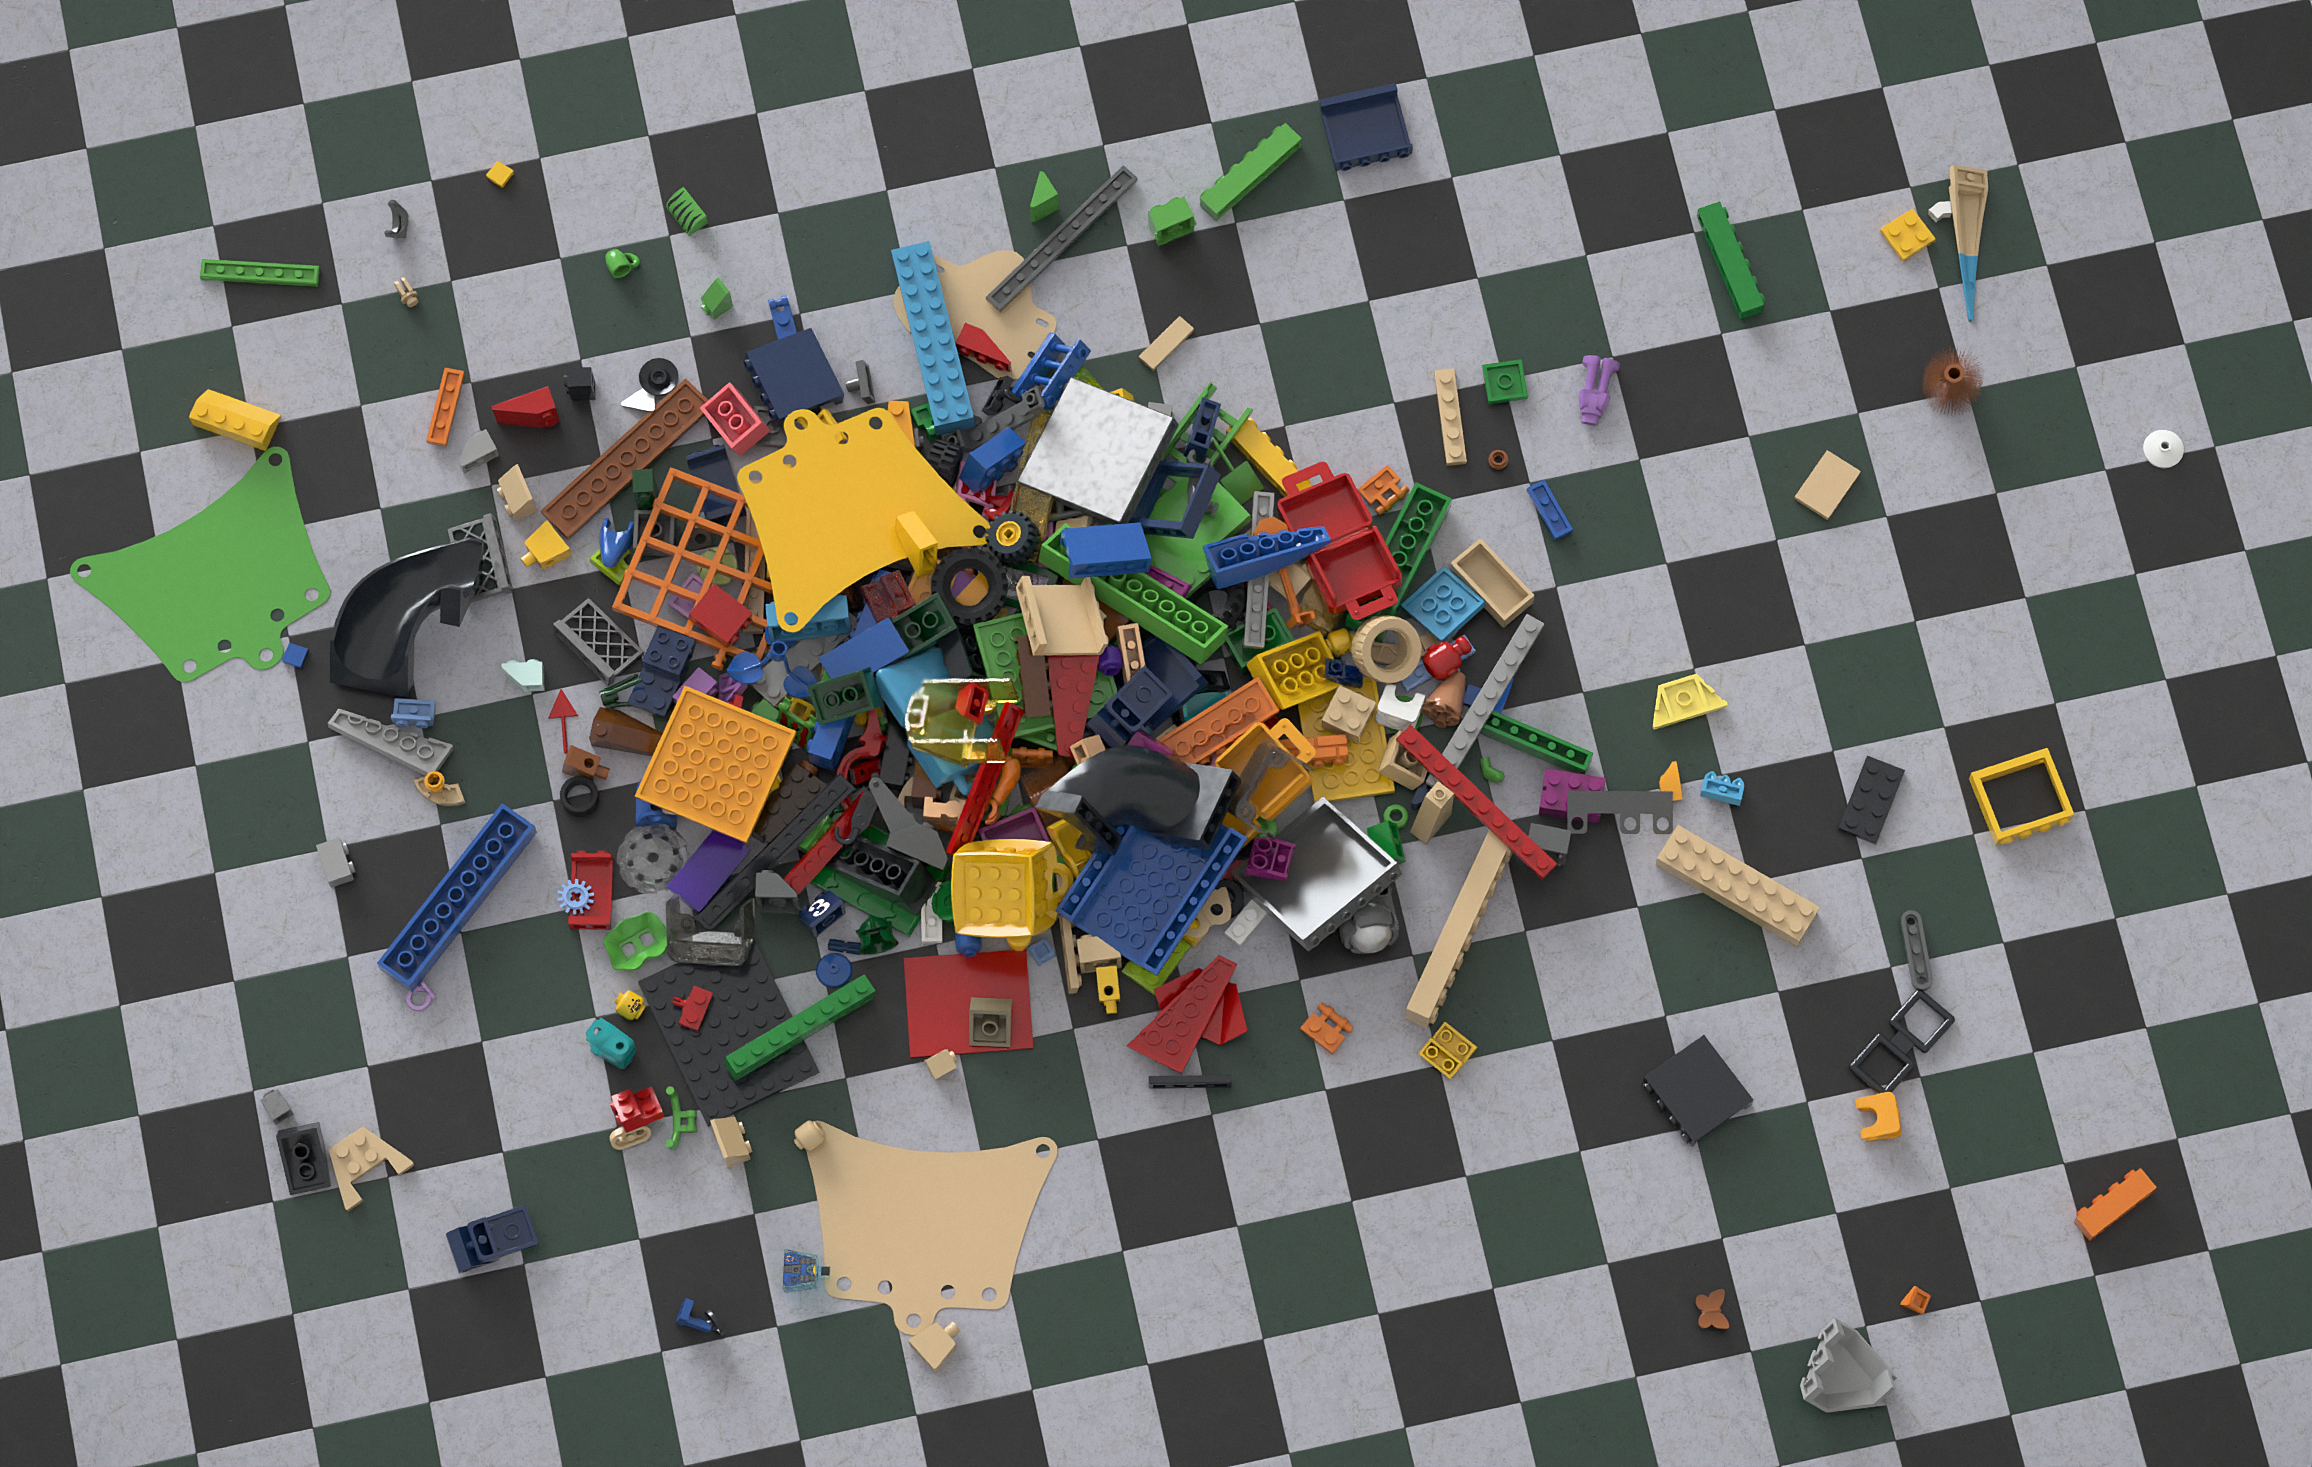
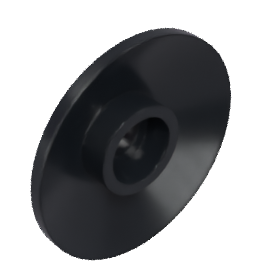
M654 358L647 361L639 372L641 387L647 393L654 396L670 393L676 387L679 379L676 366L664 358ZM658 377L663 378L661 382L656 381Z

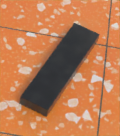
M1231 1075L1149 1076L1150 1089L1231 1087Z

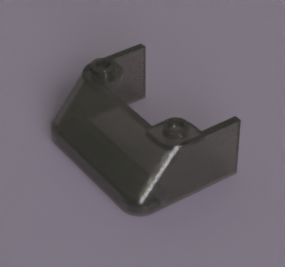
M1265 741L1257 746L1239 776L1242 782L1227 812L1267 837L1274 839V835L1252 823L1256 816V807L1250 802L1270 767L1281 769L1291 759L1311 772H1314L1315 769L1271 742Z
M675 894L665 903L667 954L672 961L740 966L747 960L755 931L754 898H750L740 907V919L734 925V932L697 930L695 918L690 914L681 913L680 894Z

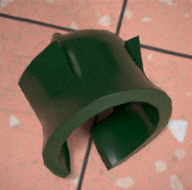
M870 915L860 925V928L855 930L861 941L859 953L862 955H875L887 952L899 944L892 934V921H887L884 918Z

